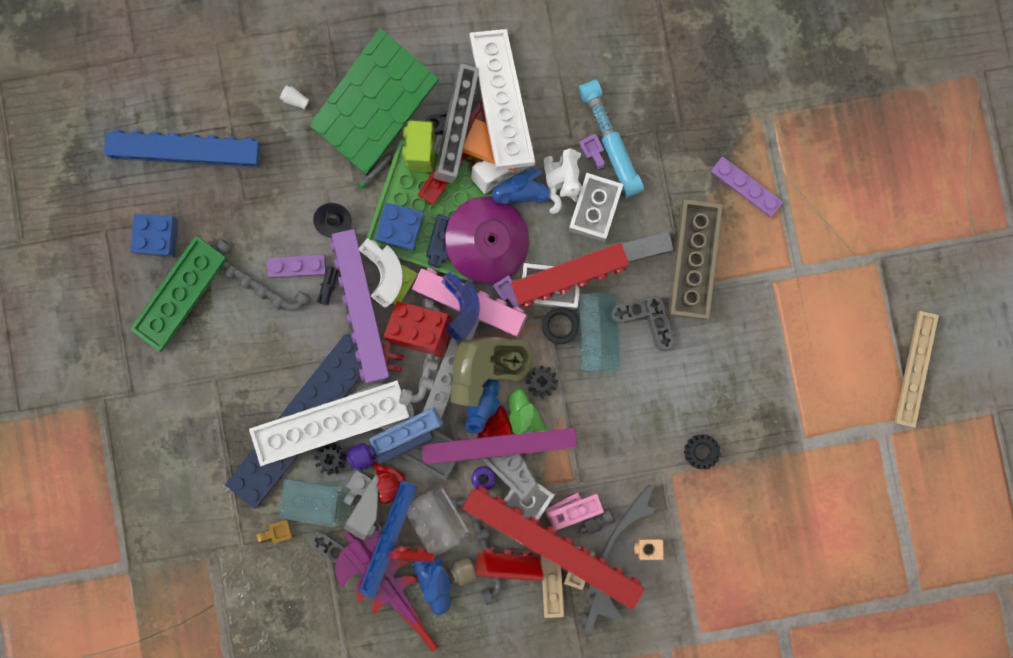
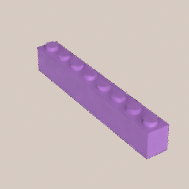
M355 229L332 234L333 240L330 241L332 252L336 251L337 258L334 259L336 270L340 269L341 277H338L340 287L344 288L346 294L342 295L345 307H349L350 313L347 314L349 325H353L354 332H351L353 343H357L358 347L355 354L357 362H361L363 368L359 370L362 381L365 380L367 385L390 380L361 251L358 250L357 234Z

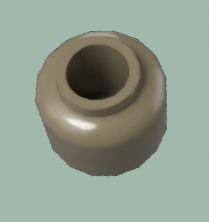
M469 558L454 562L452 569H449L453 583H457L462 587L477 580V563L472 562Z

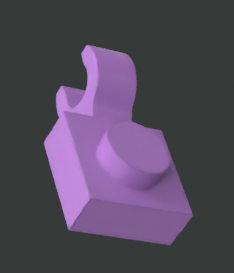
M594 134L579 141V146L586 159L592 158L597 170L604 168L605 163L600 155L604 152V149L597 135Z
M509 275L493 285L503 301L509 299L513 307H522V305L518 306L511 287V282L513 281Z

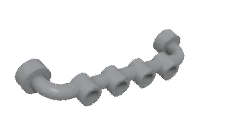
M424 298L421 305L422 308L441 312L433 304V300ZM427 354L423 364V374L419 381L418 393L412 395L411 390L403 389L399 398L400 404L408 406L410 402H419L424 398L426 391L432 389L434 380L430 379L431 371L435 372L438 366V361L434 360V355Z

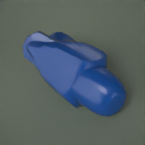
M533 167L497 185L492 191V198L495 202L503 204L532 201L541 204L548 201L550 190L549 187L544 186V183L534 181L542 171L540 169L536 171Z
M487 379L483 384L484 390L479 406H467L468 418L464 426L467 432L472 434L482 432L487 420L497 411L500 405V401L496 398L499 391L498 380Z
M436 558L434 561H417L413 563L415 568L413 571L418 576L425 602H429L435 615L447 612L450 609L449 591L451 590V584L448 574L443 570L442 560Z

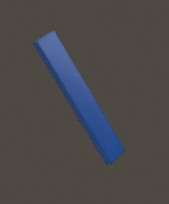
M401 481L359 590L360 593L374 599L390 559V551L394 549L417 489L416 485Z

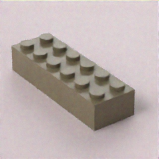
M683 200L681 203L668 316L703 321L709 319L723 204Z

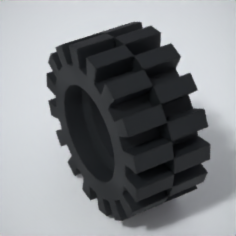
M699 434L693 436L685 444V459L694 468L710 469L719 461L718 458L721 456L720 446H718V442L713 437ZM700 444H704L709 448L710 453L706 459L701 460L695 455V449Z

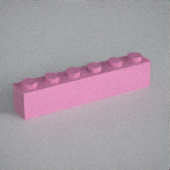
M421 268L412 287L414 292L456 311L477 318L481 322L512 336L519 337L527 319L523 309L516 306L513 309L507 307V303L497 298L494 301L489 299L490 295L485 292L479 291V293L471 291L472 287L462 283L460 286L454 283L455 279L445 275L442 278L433 269L427 268V270Z

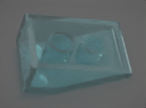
M284 479L279 518L334 527L337 525L342 486Z

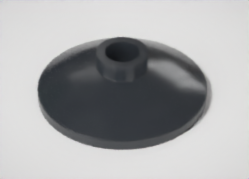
M325 203L315 211L313 223L320 234L332 238V234L349 230L352 218L344 206L338 203Z

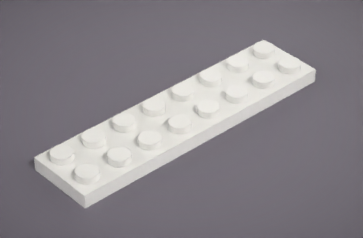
M507 29L470 33L469 39L475 68H479L478 83L496 170L534 166L535 158Z
M398 380L250 428L249 431L260 466L410 418L406 405L399 403L401 389Z

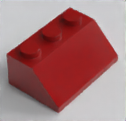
M484 549V552L477 553V577L544 581L539 557H534L531 552H521V555H514V551L503 550L502 554L496 553V549Z

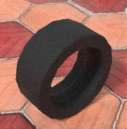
M561 307L549 311L542 324L545 337L554 344L570 342L576 336L579 327L576 315L569 309ZM556 315H564L571 321V331L564 337H556L550 332L549 322Z

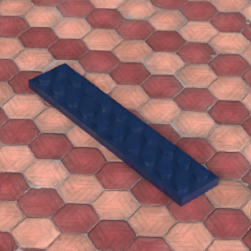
M344 334L278 419L342 399L347 395L361 377L359 370L363 369L361 362H357L355 351L358 350L357 343H353L352 338ZM254 448L225 486L256 509L299 454L260 466Z

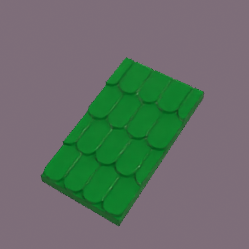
M380 28L349 69L347 75L327 99L325 105L313 119L310 127L367 176L437 84L439 78Z

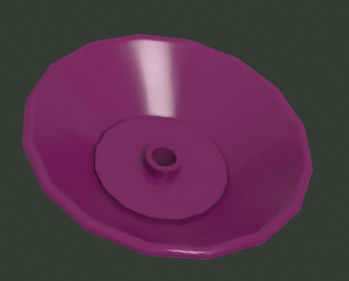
M492 196L473 198L460 205L450 217L445 232L446 252L455 269L469 280L484 284L499 282L506 276L515 274L525 261L529 247L528 228L520 212L511 204L495 202ZM489 236H492L494 239L492 243L488 241Z

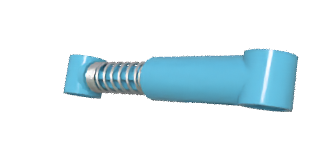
M597 79L578 86L583 102L587 103L589 108H592L591 112L594 113L593 117H596L595 121L598 122L599 131H602V143L619 179V183L623 184L622 192L625 198L643 192V183L633 167L620 134L613 129L614 126H611L612 121H609L610 117L607 116L608 112H605L606 107H603L604 103L601 98L603 93Z

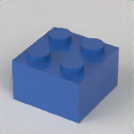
M386 202L375 240L381 244L415 252L425 217L424 213Z
M134 214L130 252L137 255L175 258L179 220L171 216Z

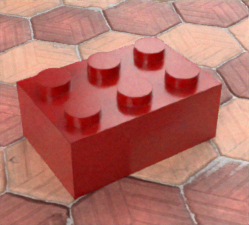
M397 301L383 337L393 345L443 357L455 321L449 314Z

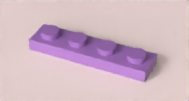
M723 156L710 172L770 218L783 203V201Z

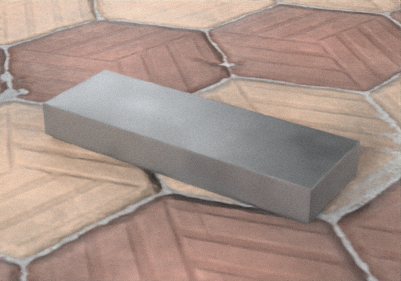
M669 232L622 243L629 262L674 250Z

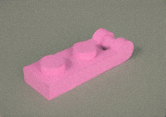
M596 493L548 511L546 515L551 520V528L559 530L604 513ZM563 513L565 520L559 522L557 515Z

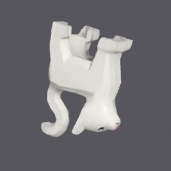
M570 148L564 150L559 162L553 163L552 156L544 158L546 181L550 190L549 197L555 202L554 207L549 210L551 214H556L561 210L562 201L560 197L568 196L575 202L578 201V194L581 192L582 185L578 181L579 168L577 160L580 158L581 153ZM559 189H561L560 197L556 195Z

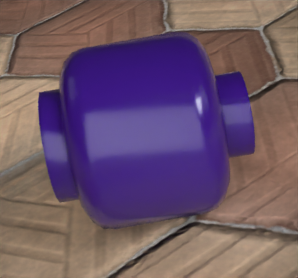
M361 443L350 448L346 458L352 470L362 471L374 464L373 457L376 456V453L372 446L368 447L367 444Z
M489 466L478 467L471 476L473 486L477 488L482 486L487 490H491L497 481L496 473Z

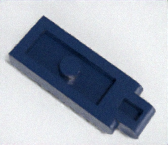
M437 214L426 257H429L428 265L440 268L441 262H445L447 258L445 232L450 217Z

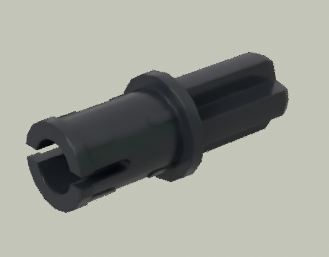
M327 268L323 283H320L321 289L317 303L329 305L332 290L335 289L334 283L338 272L336 268Z

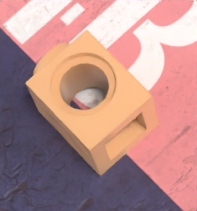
M638 538V543H634V554L638 555L639 560H663V540L661 538ZM646 544L653 545V551L650 554H645L643 551Z

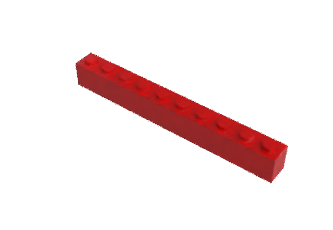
M474 486L462 505V509L634 610L645 591V588L641 585L642 581L634 576L631 579L624 575V570L617 566L613 569L607 565L608 561L600 556L596 559L590 555L592 552L583 546L578 548L573 545L575 542L566 536L564 538L556 535L558 531L550 526H547V528L539 525L541 521L533 516L527 518L522 515L524 511L518 507L513 506V508L505 505L507 503L506 500L499 496H496V498L490 496V491L482 486H479V488Z

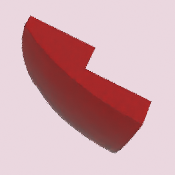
M499 405L495 414L487 420L485 428L477 434V438L513 435L510 421L502 405Z

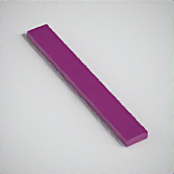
M576 428L424 444L422 445L423 464L577 448L578 442Z

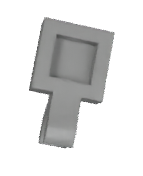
M356 470L346 486L351 490L343 502L351 505L358 494L363 496L372 479Z

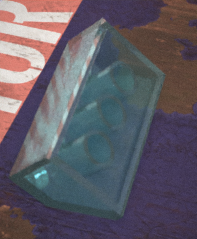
M579 294L578 311L582 372L620 370L618 323L612 322L609 318L610 310L617 306L616 294Z

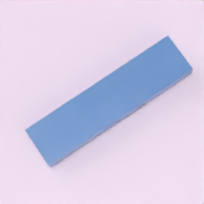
M435 407L368 440L376 455L379 456L443 425V422Z

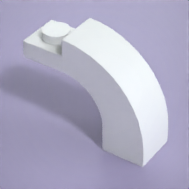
M367 238L358 250L372 260L379 269L380 282L371 297L386 308L393 302L400 291L402 268L396 254L388 245L380 249L375 241Z

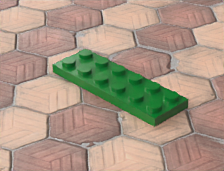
M195 236L130 330L156 350L162 352L228 258L199 236Z

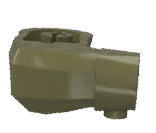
M492 336L461 341L453 362V381L450 390L451 402L477 407L484 390L483 384L487 379H507L515 382L523 380L529 373L533 363V352L530 344L521 339Z

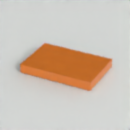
M475 119L463 145L462 152L495 164L487 123ZM510 168L508 170L516 172L517 168Z

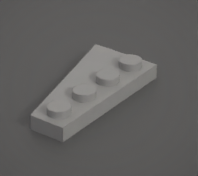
M521 454L481 458L525 502L540 488Z

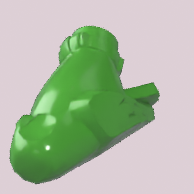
M519 388L509 394L508 402L511 412L509 419L514 434L549 431V428L544 426L538 410L529 401L523 389Z

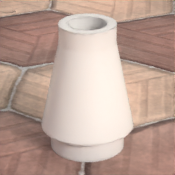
M286 85L280 95L283 103L300 107L304 110L309 102V99L293 86L289 87Z

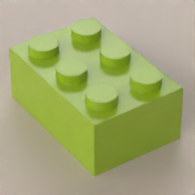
M408 121V127H404L405 143H407V146H403L402 155L404 162H406L410 172L432 173L435 149L432 122Z

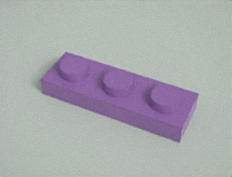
M325 255L267 258L269 278L325 275L326 273Z

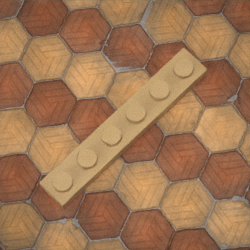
M923 311L917 312L894 421L895 424L912 428L916 427L939 315Z

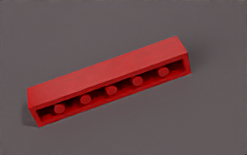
M618 243L511 282V287L518 306L523 305V308L535 304L534 301L541 298L542 301L552 298L554 293L560 292V295L571 291L570 287L576 285L579 288L590 284L589 281L596 278L597 281L607 278L609 273L615 272V275L622 273L629 266V261L622 243Z

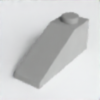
M377 475L374 476L344 527L345 530L362 540H365L367 535L371 537L376 529L374 523L376 521L378 498L376 484L379 479Z

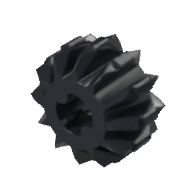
M540 365V372L535 367L533 368L535 376L531 373L527 374L533 380H526V384H533V386L528 388V391L535 388L533 396H536L538 391H541V398H544V391H546L548 396H551L549 388L554 391L557 389L551 384L558 383V380L551 379L557 375L556 372L549 375L550 367L547 368L546 372H543V365ZM541 376L544 377V380H547V384H544L545 387H540V384L536 382Z
M330 443V447L328 445L323 446L324 451L317 449L321 456H314L315 460H320L315 466H323L320 470L321 473H324L327 469V475L330 476L333 469L337 475L339 474L338 468L345 469L341 462L348 461L346 458H342L347 453L346 451L339 452L342 448L341 445H338L335 449V444ZM329 454L335 457L333 464L327 462Z

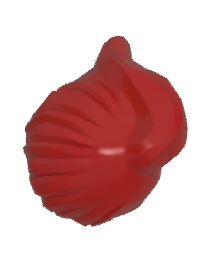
M374 462L373 466L379 479L376 484L379 491V501L381 504H390L396 497L401 481L406 482L405 475L399 470Z

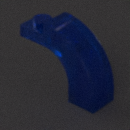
M448 272L441 283L458 300L460 313L448 325L446 331L460 344L470 334L478 320L480 302L478 294L470 281L463 285L457 275Z

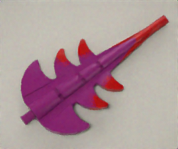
M375 530L372 536L369 537L367 535L365 540L359 537L355 538L350 532L344 535L349 544L340 552L335 566L336 577L339 585L344 587L353 575L358 573L362 575L357 585L356 594L358 602H361L365 596L359 590L382 530ZM389 559L377 591L378 593L373 599L372 613L375 615L382 606L389 603L422 637L431 651L436 650L438 645L424 628L403 592L408 585L416 582L417 578L407 575L394 577L396 570L403 565L409 564V561Z

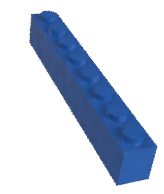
M113 130V132H106L104 155L110 159L260 168L262 145L254 138L237 140L238 138L226 137V139H219V137L208 135L207 138H200L199 135L195 134L181 137L177 133H170L169 136H164L159 132H151L150 135H147L140 131L125 133L122 130Z

